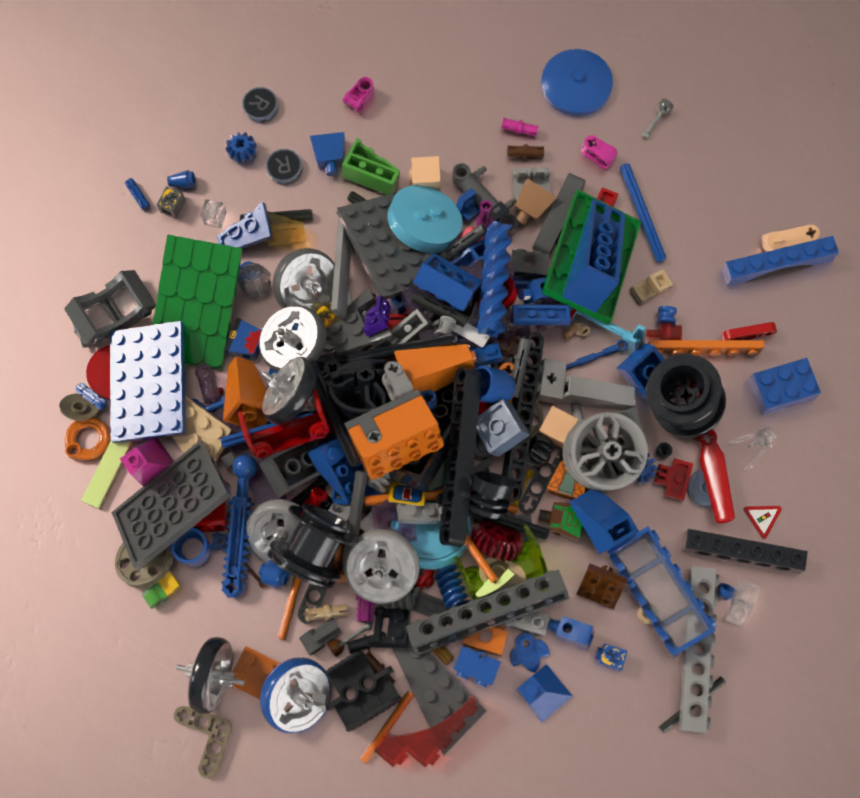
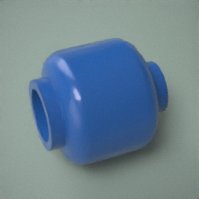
M272 560L262 564L259 569L261 582L273 588L285 586L290 574L277 566Z

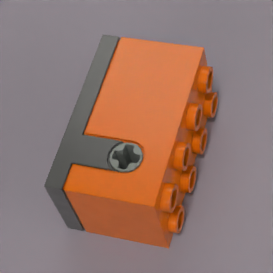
M418 389L344 423L354 449L371 481L381 478L395 469H400L403 465L412 461L419 460L422 456L435 452L444 446L442 437L439 434L438 423Z

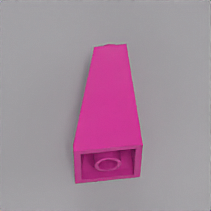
M153 438L137 446L120 458L130 475L142 486L146 485L174 462L158 438Z

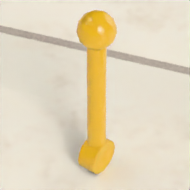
M533 470L526 471L523 492L529 479L534 475ZM520 499L513 501V505L519 506Z

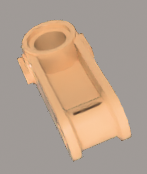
M806 225L771 232L762 236V247L768 252L817 240L820 231L815 225Z

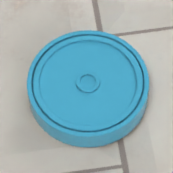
M412 185L398 191L387 213L389 226L395 236L407 246L421 252L438 253L444 251L449 247L450 243L456 241L462 229V216L456 204L444 193L427 186Z
M436 500L425 501L424 503H436ZM396 508L391 521V531L401 534L410 541L417 552L421 569L434 570L444 568L456 562L466 551L467 547L465 544L462 547H453L440 543V522L436 525L399 523ZM468 516L467 535L470 537L471 525Z

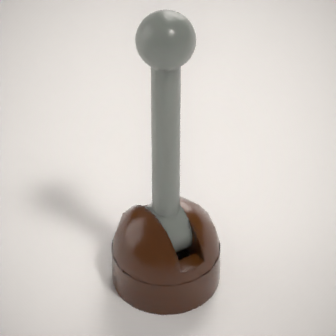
M366 622L364 627L343 641L334 639L327 643L332 654L335 657L340 655L344 650V644L365 630L372 629V623Z

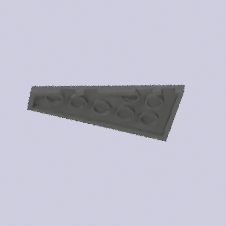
M408 636L407 648H392L444 756L487 710L429 651L417 656Z

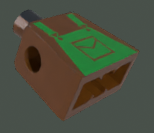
M554 502L551 511L540 509L538 521L549 523L548 529L550 534L574 543L579 542L582 524L569 502Z

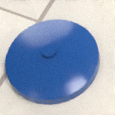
M570 49L556 54L544 67L541 78V88L547 102L557 111L571 116H584L599 110L608 101L613 86L612 73L607 63L595 53L583 49Z

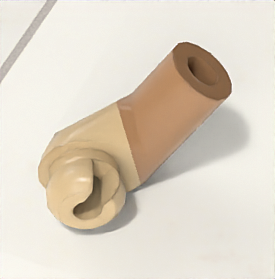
M573 323L561 335L568 341L573 335H588L590 327L582 323Z

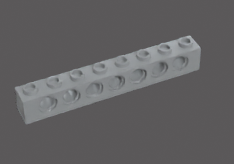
M691 566L688 582L694 590L692 594L696 599L699 598L707 608V613L705 614L707 617L710 615L716 623L717 615L714 614V606L717 607L718 595L715 594V586L718 587L719 575L716 574L715 568ZM700 584L707 586L708 593H701L698 586ZM693 612L686 615L684 644L700 635L696 630V625L700 624ZM714 634L697 643L704 647V654L696 653L695 645L684 651L678 731L705 734L710 729L711 718L707 717L708 709H711L712 696H709V688L713 686V676L710 675V667L714 666V655H711V647L715 646L716 637ZM698 664L703 668L702 675H697L694 672V665ZM693 685L701 687L702 694L700 696H696L692 692ZM692 706L700 708L701 714L699 717L692 715Z

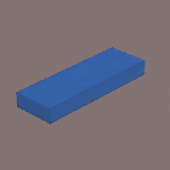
M512 305L511 307L513 325H570L571 323L569 305Z

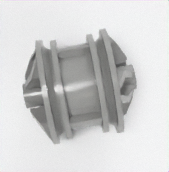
M611 412L596 414L579 421L568 432L563 444V461L566 470L577 483L593 490H615L628 486L642 473L648 455L647 442L639 426L628 417ZM603 426L608 427L607 433H606L605 429L603 428ZM591 429L593 430V432H594V434H595V436H596V438H597L598 443H597V442L595 441V439L588 433ZM619 435L624 440L622 445L615 442ZM582 442H584L587 446L591 445V447H581ZM620 456L627 457L626 462H625L624 459H618V458H619ZM587 459L594 462L589 470L583 463ZM611 462L619 469V473L616 474ZM602 470L607 479L600 478Z

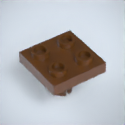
M589 563L578 588L577 595L614 609L628 578L613 573L611 567L607 570V565L600 568Z

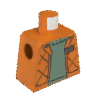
M561 461L545 493L571 501L584 494L585 487L577 483L570 476L564 462Z

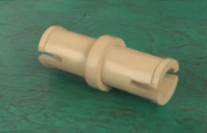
M327 604L319 608H307L305 610V613H308L306 620L307 622L320 619L328 621L330 618L347 617L348 612L342 611L347 610L346 604L335 606Z

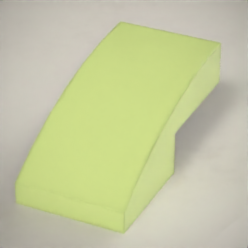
M507 569L496 583H491L488 579L475 595L480 597L495 591L504 585L514 573Z

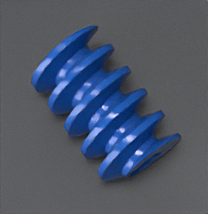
M448 565L435 574V580L440 588V594L443 596L442 600L445 602L447 610L454 606L467 604L470 601L465 600L468 594L462 593L466 589L465 586H459L463 583V580L457 579L460 576V572H455L458 569L457 565Z

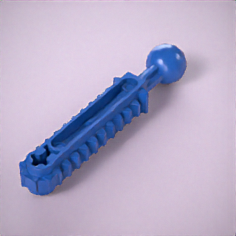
M247 454L238 456L232 465L233 472L238 477L236 496H233V499L227 502L232 508L227 511L231 513V517L227 518L230 521V525L226 527L230 531L226 533V536L229 537V540L225 541L228 549H224L227 557L223 559L227 561L226 565H223L226 573H222L225 580L221 582V590L227 598H239L240 595L246 592L245 588L247 585L244 578L248 577L245 574V570L249 567L245 566V563L249 561L246 558V554L250 553L247 550V546H250V543L247 542L249 536L246 534V524L252 513L250 509L252 506H255V503L251 502L252 497H248L249 482L258 468L256 460ZM234 583V585L237 586V589L234 590V588L231 587V584Z

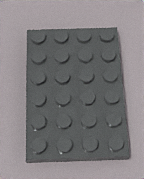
M396 193L336 209V214L375 290L384 300L421 290L413 281L422 263L433 254L421 252L407 246L392 232L388 223L387 213Z
M198 441L112 511L133 568L138 571L232 496L204 441Z

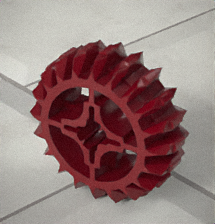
M484 519L483 521H478L475 527H473L471 540L483 555L505 562L506 560H516L522 553L524 539L517 530Z

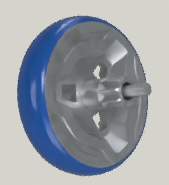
M296 657L280 663L270 672L262 686L260 707L265 720L271 727L283 733L295 734L311 728L322 718L327 710L325 705L330 702L331 681L325 673L326 670L319 663L309 658ZM295 679L296 685L291 684L290 681ZM289 702L291 706L287 711H284L286 704Z

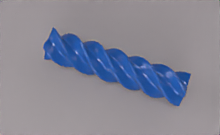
M493 221L487 227L485 235L486 248L483 256V282L480 290V318L477 325L478 334L489 335L497 338L498 334L505 331V325L502 323L501 318L506 314L507 309L502 301L507 297L508 290L503 283L510 276L505 268V265L511 260V256L506 248L512 243L508 230L513 226L502 224L498 221Z

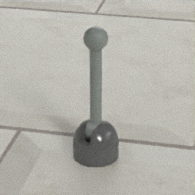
M662 99L657 107L659 113L647 131L643 132L644 138L649 137L650 131L661 115L669 114L674 106L669 100Z

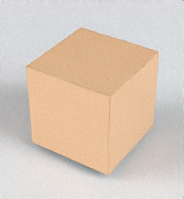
M439 156L411 158L412 169H409L410 184L427 186L440 191Z
M552 406L539 429L538 435L542 434L548 437L554 446L560 447L563 451L564 440L571 428L577 424L578 419Z

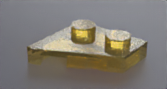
M267 211L273 238L268 240L269 247L306 242L304 223Z

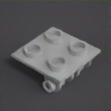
M548 167L512 169L513 191L516 201L527 178L550 192V169Z

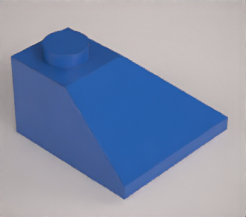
M547 664L516 689L517 693L541 723L573 697Z

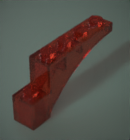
M474 695L471 696L452 716L428 729L402 735L389 733L374 751L392 767L397 764L400 766L408 757L406 752L425 768L429 764L433 766L440 757L437 753L442 747L445 750L453 741L451 738L455 731L459 733L466 725L464 722L465 718L468 715L472 717L479 708L476 704L480 700Z

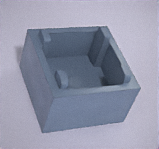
M501 399L478 416L477 433L489 454L500 457L530 436L513 404L504 399Z

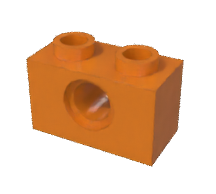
M498 625L485 630L491 634L490 641H482L480 639L482 632L464 638L462 646L501 657L508 631L504 630V626Z

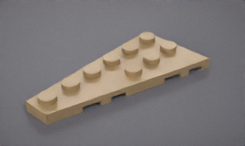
M185 395L186 434L174 435L172 437L183 453L198 441H204L216 463L224 450L220 441L221 438L233 434L235 430Z

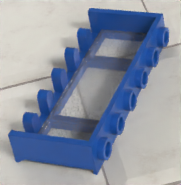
M646 527L609 549L607 555L620 576L628 578L626 582L627 587L674 658L714 634L717 625L710 615L707 617L703 611L705 606L699 598L696 599L692 594L694 590L688 581L684 582L680 576L682 574L681 569L676 563L673 565L669 559L671 554L665 546L662 548L658 542L660 538L656 531H651L649 527Z

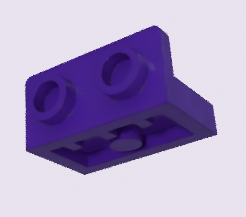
M381 295L377 296L376 307H372L366 312L363 331L367 337L388 328L391 306Z

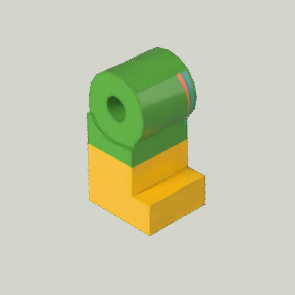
M169 571L159 582L144 591L142 597L152 609L167 601L182 590L183 587L174 574Z

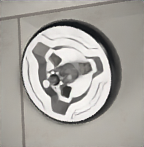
M299 356L288 361L278 373L270 375L264 370L261 372V375L268 379L267 384L269 385L262 402V413L269 422L282 425L294 419L303 408L310 406L317 410L316 404L312 402V394L318 381V368L312 360Z
M211 637L207 639L200 648L194 664L189 663L187 667L182 665L176 666V670L184 671L186 677L190 678L188 702L191 709L197 713L208 714L213 712L220 703L226 687L231 688L234 684L245 685L244 680L236 679V674L230 673L232 648L231 644L224 638Z

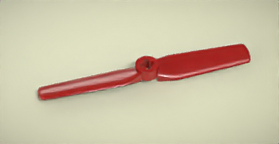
M691 384L690 388H695L697 384ZM712 429L707 434L698 437V444L702 447L700 464L715 521L717 523H727L735 518L725 456L717 443V434ZM705 435H708L709 438H711L709 443H707L706 440H702L704 439Z

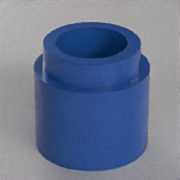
M478 366L474 369L480 371L482 375L480 402L495 404L501 399L509 401L513 397L515 381L508 372L488 366Z
M193 527L170 545L173 556L188 567H198L204 564L211 554L209 539L200 530ZM193 540L201 541L204 546L201 554L192 560L187 559L184 554L187 543Z

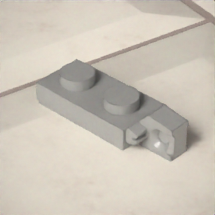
M397 503L396 505L399 523L436 525L438 522H441L442 507L440 504L424 503V506Z

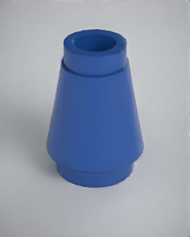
M186 170L168 176L167 182L169 187L191 188L196 185V177L193 171Z

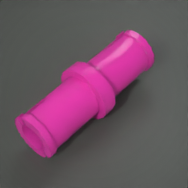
M503 117L501 129L515 131L519 135L523 133L536 137L538 125L524 123L523 120L515 121Z

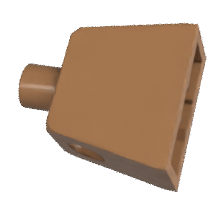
M527 178L514 207L520 212L517 216L518 224L525 226L529 218L536 222L557 197Z

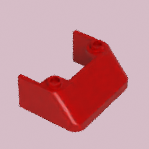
M316 388L314 389L313 396L318 412L286 424L252 434L242 411L238 412L244 439L253 456L264 458L267 455L324 438L329 433L328 419Z

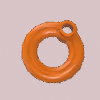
M95 417L89 420L72 422L67 428L64 437L65 453L70 459L87 461L98 458L104 454L110 443V429L105 422ZM84 428L95 429L99 434V441L96 446L90 449L81 448L76 443V436L79 431ZM73 450H78L76 454H71Z

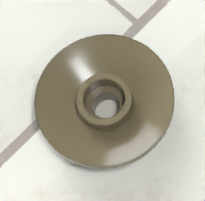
M78 393L65 396L59 404L60 412L65 417L76 421L89 420L95 417L99 411L95 405H92Z

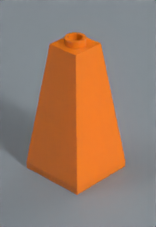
M467 344L398 350L394 352L397 363L402 366L407 378L412 383L413 391L418 389L420 393L425 390L435 392L454 382L456 372L460 367L474 370V362L477 361L474 351H470Z
M235 356L228 365L223 421L241 427L238 412L242 411L250 429L263 426L268 422L262 413V402L267 389L254 362Z

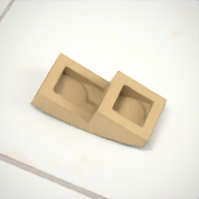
M661 270L650 275L646 280L633 285L629 290L640 305L664 292L674 284L665 271Z

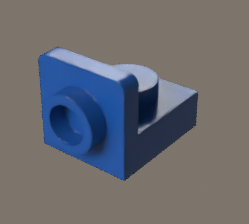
M472 188L462 194L456 204L461 216L467 222L480 213V209L474 205L477 193Z

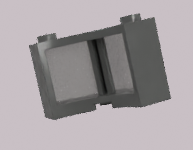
M135 270L120 271L116 277L105 284L106 289L97 294L93 291L82 296L73 297L64 308L86 345L93 343L98 345L110 338L111 331L129 329L143 318L152 314L156 303Z

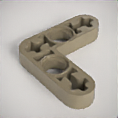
M187 706L178 707L174 712V720L178 724L209 734L198 771L203 778H212L219 770L232 732V725L227 719L200 713L195 715L193 725H190L192 720L184 719L182 722V717L179 716V713L187 710V715L194 716L195 711ZM201 716L208 718L209 722L205 728L198 726L197 722ZM223 722H225V727H227V731H223L221 737L225 738L224 742L220 739H213L214 735H219L220 730L217 729V726L222 725ZM217 742L220 744L221 750L218 754L214 755L210 752V746L212 743ZM207 755L212 758H218L217 762L212 760L211 768H213V772H209L208 775L205 774L206 770L203 769V766L208 765L210 759H206Z

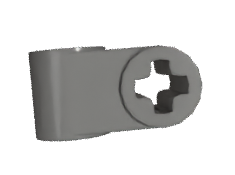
M394 361L388 362L385 365L382 383L390 399L393 401L412 392L413 386L399 363Z

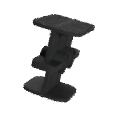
M358 651L328 668L325 672L340 695L325 705L327 711L336 709L347 732L354 731L369 720L385 712V710L401 702L402 697H400L388 676L394 672L392 666H388L375 674L365 657V653ZM367 677L373 679V686L370 689H366L363 684ZM349 688H353L356 692L352 700L346 697V692Z

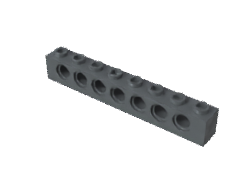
M559 569L551 570L542 576L529 578L523 583L510 585L499 592H491L483 598L470 600L467 604L451 607L448 611L435 613L424 620L414 621L406 626L411 646L418 656L570 598ZM542 588H548L546 591H540ZM510 602L508 605L503 606V603ZM486 609H491L489 612L483 613ZM467 616H472L470 619L464 620ZM448 623H453L450 627H445ZM433 630L431 634H426L428 631Z

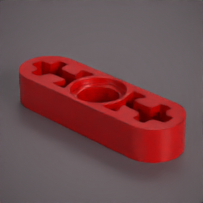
M775 322L729 329L722 332L721 335L723 340H751L772 336L777 333Z

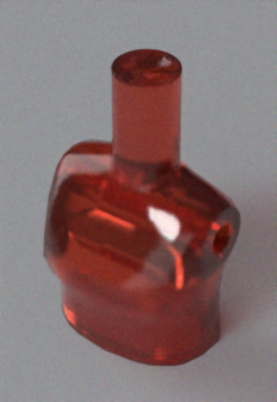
M662 323L658 330L646 329V337H658L659 340H682V325Z

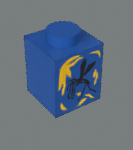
M604 643L601 647L597 648L595 659L598 660L596 665L621 672L628 651Z

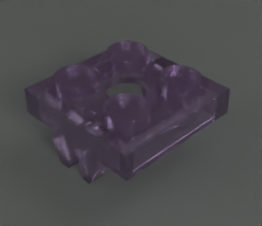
M387 499L382 505L371 506L374 530H391L401 534L409 541H417L415 524L399 523L400 526L396 530L388 527V523L391 520L399 522L397 503H390Z

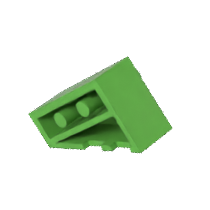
M356 138L342 164V178L388 195L393 194L399 185L400 170L383 157L380 158L374 153L373 149L367 148L361 143L359 138Z

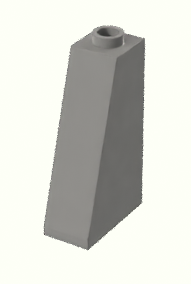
M569 376L565 379L563 400L557 404H580V406L626 410L633 407L636 402L635 387Z

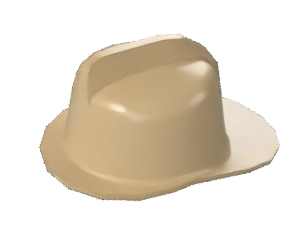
M492 557L485 559L498 579L507 569L514 573L504 585L496 589L497 591L526 581L525 572L517 564L507 560L505 562L499 559L495 560ZM480 567L479 575L482 582L485 583L488 577Z

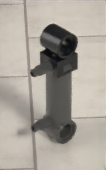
M459 163L455 165L452 171L454 185L460 187L464 192L472 188L477 193L474 201L479 208L482 201L489 200L492 203L491 217L493 221L513 225L508 230V234L511 237L514 236L517 231L518 221L513 214H509V209L517 202L516 199L512 198L503 204L502 201L498 202L478 180L487 171L485 166L471 173L470 167L467 164ZM458 174H464L466 176L459 177Z

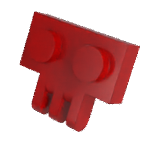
M674 458L671 467L658 464L657 468L664 472L656 471L655 476L663 479L655 478L653 483L666 487L665 497L683 502L693 463Z

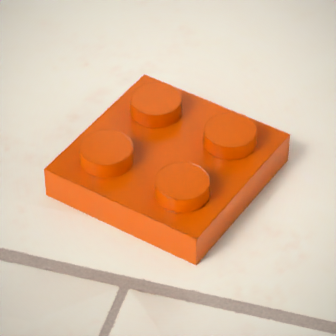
M245 646L232 673L236 674V679L245 681V685L234 684V687L260 700L262 686L266 678L280 663Z

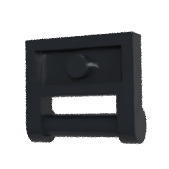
M377 606L374 612L376 619L370 645L378 648H407L408 633L406 626L410 625L411 611ZM389 618L387 637L381 638L383 619Z

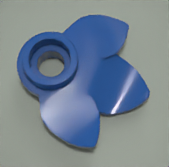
M524 632L516 637L515 647L510 652V661L513 666L522 663L527 670L536 672L540 665V657L549 656L550 651L545 642L534 639L530 633ZM524 640L529 641V644L526 647L522 645V642Z

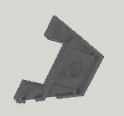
M369 287L347 307L346 319L340 320L337 317L326 328L337 354L341 357L362 351L363 347L369 345L375 347L380 345L382 341L387 340L390 342L395 340L389 326L368 337L363 331L365 322L360 313L377 302Z

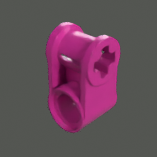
M360 78L343 98V103L354 108L356 113H359L374 96L375 91L371 78Z
M594 135L585 138L581 149L584 157L604 169L610 166L618 154L612 145L605 143Z

